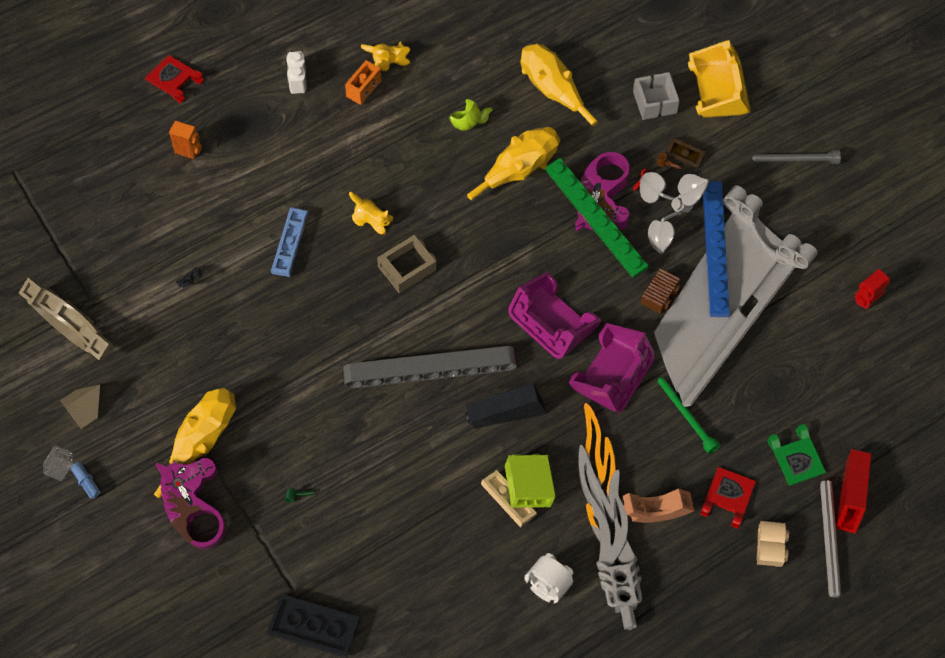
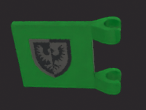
M805 424L799 425L796 429V433L801 439L799 441L781 447L777 434L770 435L767 439L789 486L826 473Z

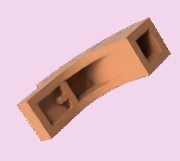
M681 489L657 497H641L631 493L623 496L624 509L634 522L650 523L665 521L694 511L690 492Z

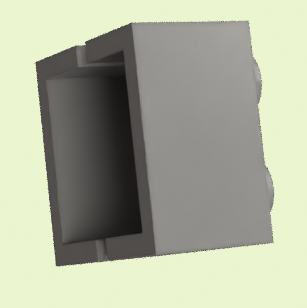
M669 72L654 75L652 89H650L651 76L635 79L633 93L642 120L658 117V114L665 116L677 113L679 98Z

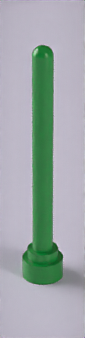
M659 377L657 380L658 384L702 439L704 450L708 454L718 450L721 446L718 440L712 436L709 437L688 408L683 406L681 399L663 377Z

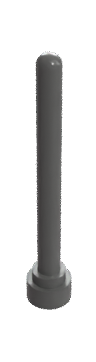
M831 150V152L824 154H756L752 156L754 162L828 161L831 164H840L841 159L840 150Z

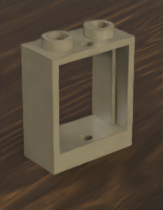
M415 235L377 257L379 269L399 293L436 271V257L433 253H429L426 250L424 242L421 239L418 240ZM415 248L426 263L402 277L390 262Z

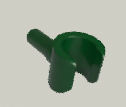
M290 488L286 491L285 501L294 503L296 502V496H312L314 491H297Z

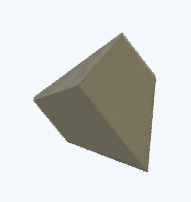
M100 384L77 389L60 400L81 430L98 420Z

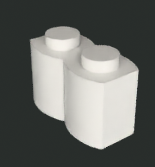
M301 51L289 52L287 55V76L290 91L292 94L305 93L307 83L304 55Z

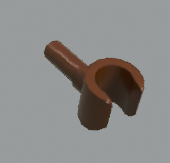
M659 153L660 159H656L659 167L667 165L678 170L681 169L680 165L667 160L665 153Z

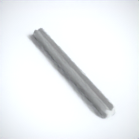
M824 480L821 482L820 488L828 589L830 597H839L841 595L833 489L832 482Z

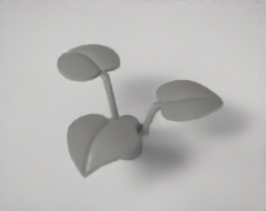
M648 172L642 176L640 181L642 199L648 203H654L659 199V196L672 200V208L676 211L663 217L661 221L654 220L649 226L648 238L650 244L657 252L664 254L675 236V229L672 223L666 220L676 215H681V212H690L693 205L704 194L709 183L708 179L694 174L684 175L678 184L679 197H671L662 193L666 187V182L660 174Z

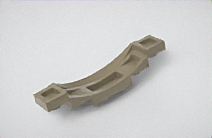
M28 277L19 291V294L27 300L28 304L75 345L91 353L98 360H103L113 344L93 324L94 321L69 300H63L51 289L44 288L34 278Z

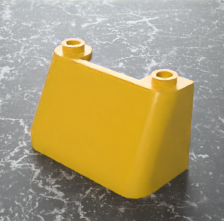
M730 40L689 54L690 61L688 66L690 71H694L696 74L701 98L698 101V105H696L699 115L705 118L750 113L740 58Z

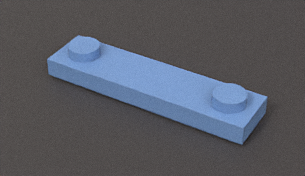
M290 207L271 269L272 274L290 277L309 215L307 210Z

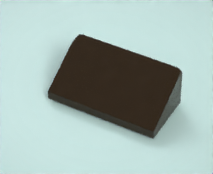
M672 138L665 154L699 168L706 152L676 138Z

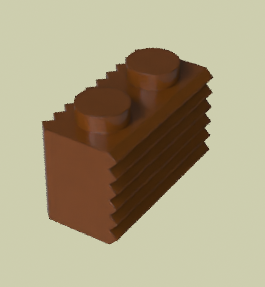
M660 268L642 295L641 304L661 314L663 309L667 310L672 302L670 299L672 295L676 296L681 288L679 285L680 278Z

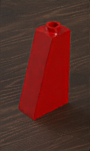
M853 449L849 453L837 514L836 529L856 533L866 510L870 453Z

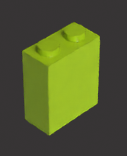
M509 455L505 464L511 508L551 507L555 493L548 455Z

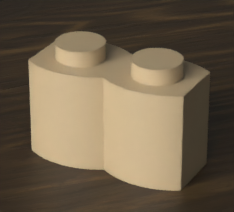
M760 522L758 527L757 564L782 567L784 561L787 562L788 549H785V542H788L789 530H786L785 523Z

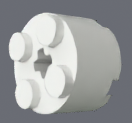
M547 553L545 556H541L525 575L526 583L530 581L533 585L531 590L547 602H550L552 599L554 603H557L573 584V571L568 566H563L557 562L552 554Z

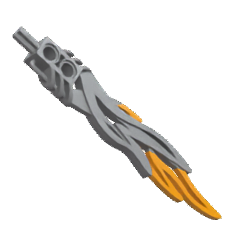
M585 403L587 440L585 449L583 445H580L579 476L583 493L588 501L586 505L587 515L591 527L600 541L599 562H596L600 570L598 572L599 577L602 580L600 584L606 593L608 605L615 607L616 613L621 612L624 629L632 630V628L637 627L633 610H636L637 603L642 601L639 585L642 579L641 575L639 577L637 575L639 566H635L637 556L635 557L626 539L628 518L618 494L619 470L615 471L612 445L608 437H605L604 465L602 466L600 457V426L593 410ZM591 420L596 430L595 463L598 480L589 458L592 439ZM608 455H610V476L606 498L601 486L605 481ZM584 467H585V473H586V477H587V482H588V485H589V489H588V486H587V483H586V480H585ZM616 505H617V508H618V511H619V515H620V519H621V527H620V525H619L618 518H617ZM605 511L610 521L614 522L615 540L612 546ZM617 560H619L623 564L619 566H613ZM623 576L626 580L619 582L616 580V577ZM635 590H637L638 599H636ZM626 595L630 600L622 601L619 597Z

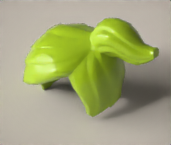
M466 99V111L452 113L449 119L456 129L467 131L471 130L478 123H485L493 109L489 107L480 112L476 102Z

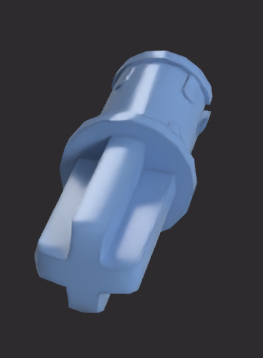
M82 462L73 464L70 469L78 479V485L84 488L90 498H97L100 490L94 483L93 476L88 474Z

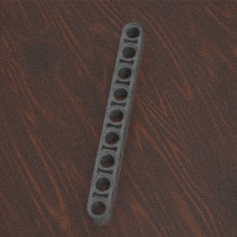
M503 346L351 363L343 367L345 387L362 388L511 371L517 365L514 348Z

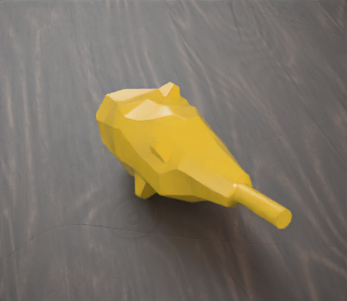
M542 44L524 47L521 55L522 73L527 74L534 86L545 96L563 104L572 111H579L592 126H595L598 121L583 106L584 103L573 82L572 72L561 62L556 53Z
M551 127L528 130L518 138L513 136L511 144L498 156L494 166L485 176V182L468 193V198L473 200L489 187L495 188L507 182L524 180L538 168L545 170L548 161L556 152L560 142L557 132Z
M219 388L209 391L204 395L201 401L188 413L180 426L168 466L173 462L188 465L210 452L236 410L233 393L225 388ZM161 484L154 493L160 499L162 497Z

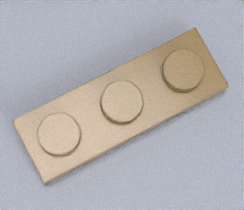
M497 470L482 480L481 485L520 527L536 516L537 513L532 507L511 508L507 480Z

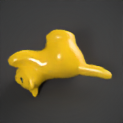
M401 41L397 46H389L387 44H378L375 47L361 45L362 49L373 53L375 65L381 68V71L389 70L391 63L406 66L410 63L409 59L406 58L410 48L402 45Z
M349 192L350 198L356 203L354 214L352 215L355 224L363 226L365 223H369L376 232L385 234L384 226H388L393 221V216L388 214L389 211H382L376 207L372 200L368 198L361 199L355 193Z

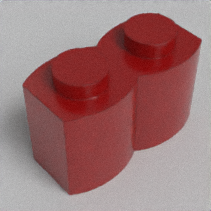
M880 269L874 271L860 283L859 291L855 294L856 303L865 309L869 308L884 295L885 288L890 283L889 277Z

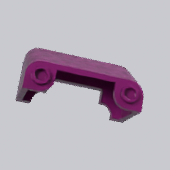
M545 272L519 286L508 312L510 317L553 357L560 359L599 326L601 319L592 312H586L582 317L574 312L555 295L558 284L554 277Z
M606 323L603 330L599 333L601 350L587 372L584 374L577 371L572 375L569 384L576 392L611 411L620 413L625 409L652 365L655 353L645 333Z

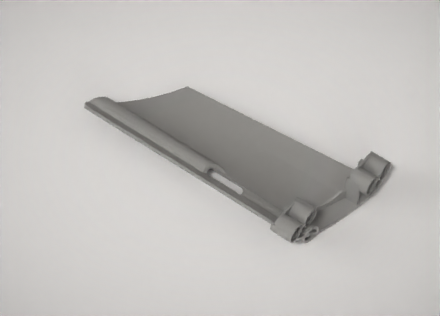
M733 186L723 199L724 205L731 212V215L724 224L729 317H709L705 253L654 331L665 367L676 392L680 394L684 407L692 406L795 268L806 269L818 254L814 246L807 243L802 245L801 241L792 234H788L782 241L772 233L758 218L759 210L763 205L762 200L753 194L748 196L746 191L740 186ZM753 295L758 300V303L746 317L742 314L741 308L750 296Z

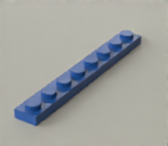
M709 181L703 194L709 317H729L722 181Z

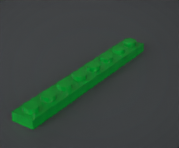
M559 158L545 167L548 175L629 275L634 279L648 269L647 263L562 159Z

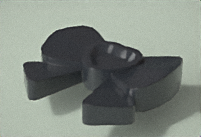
M194 267L191 272L176 280V283L179 287L185 288L194 283V278H201L203 273L198 267Z

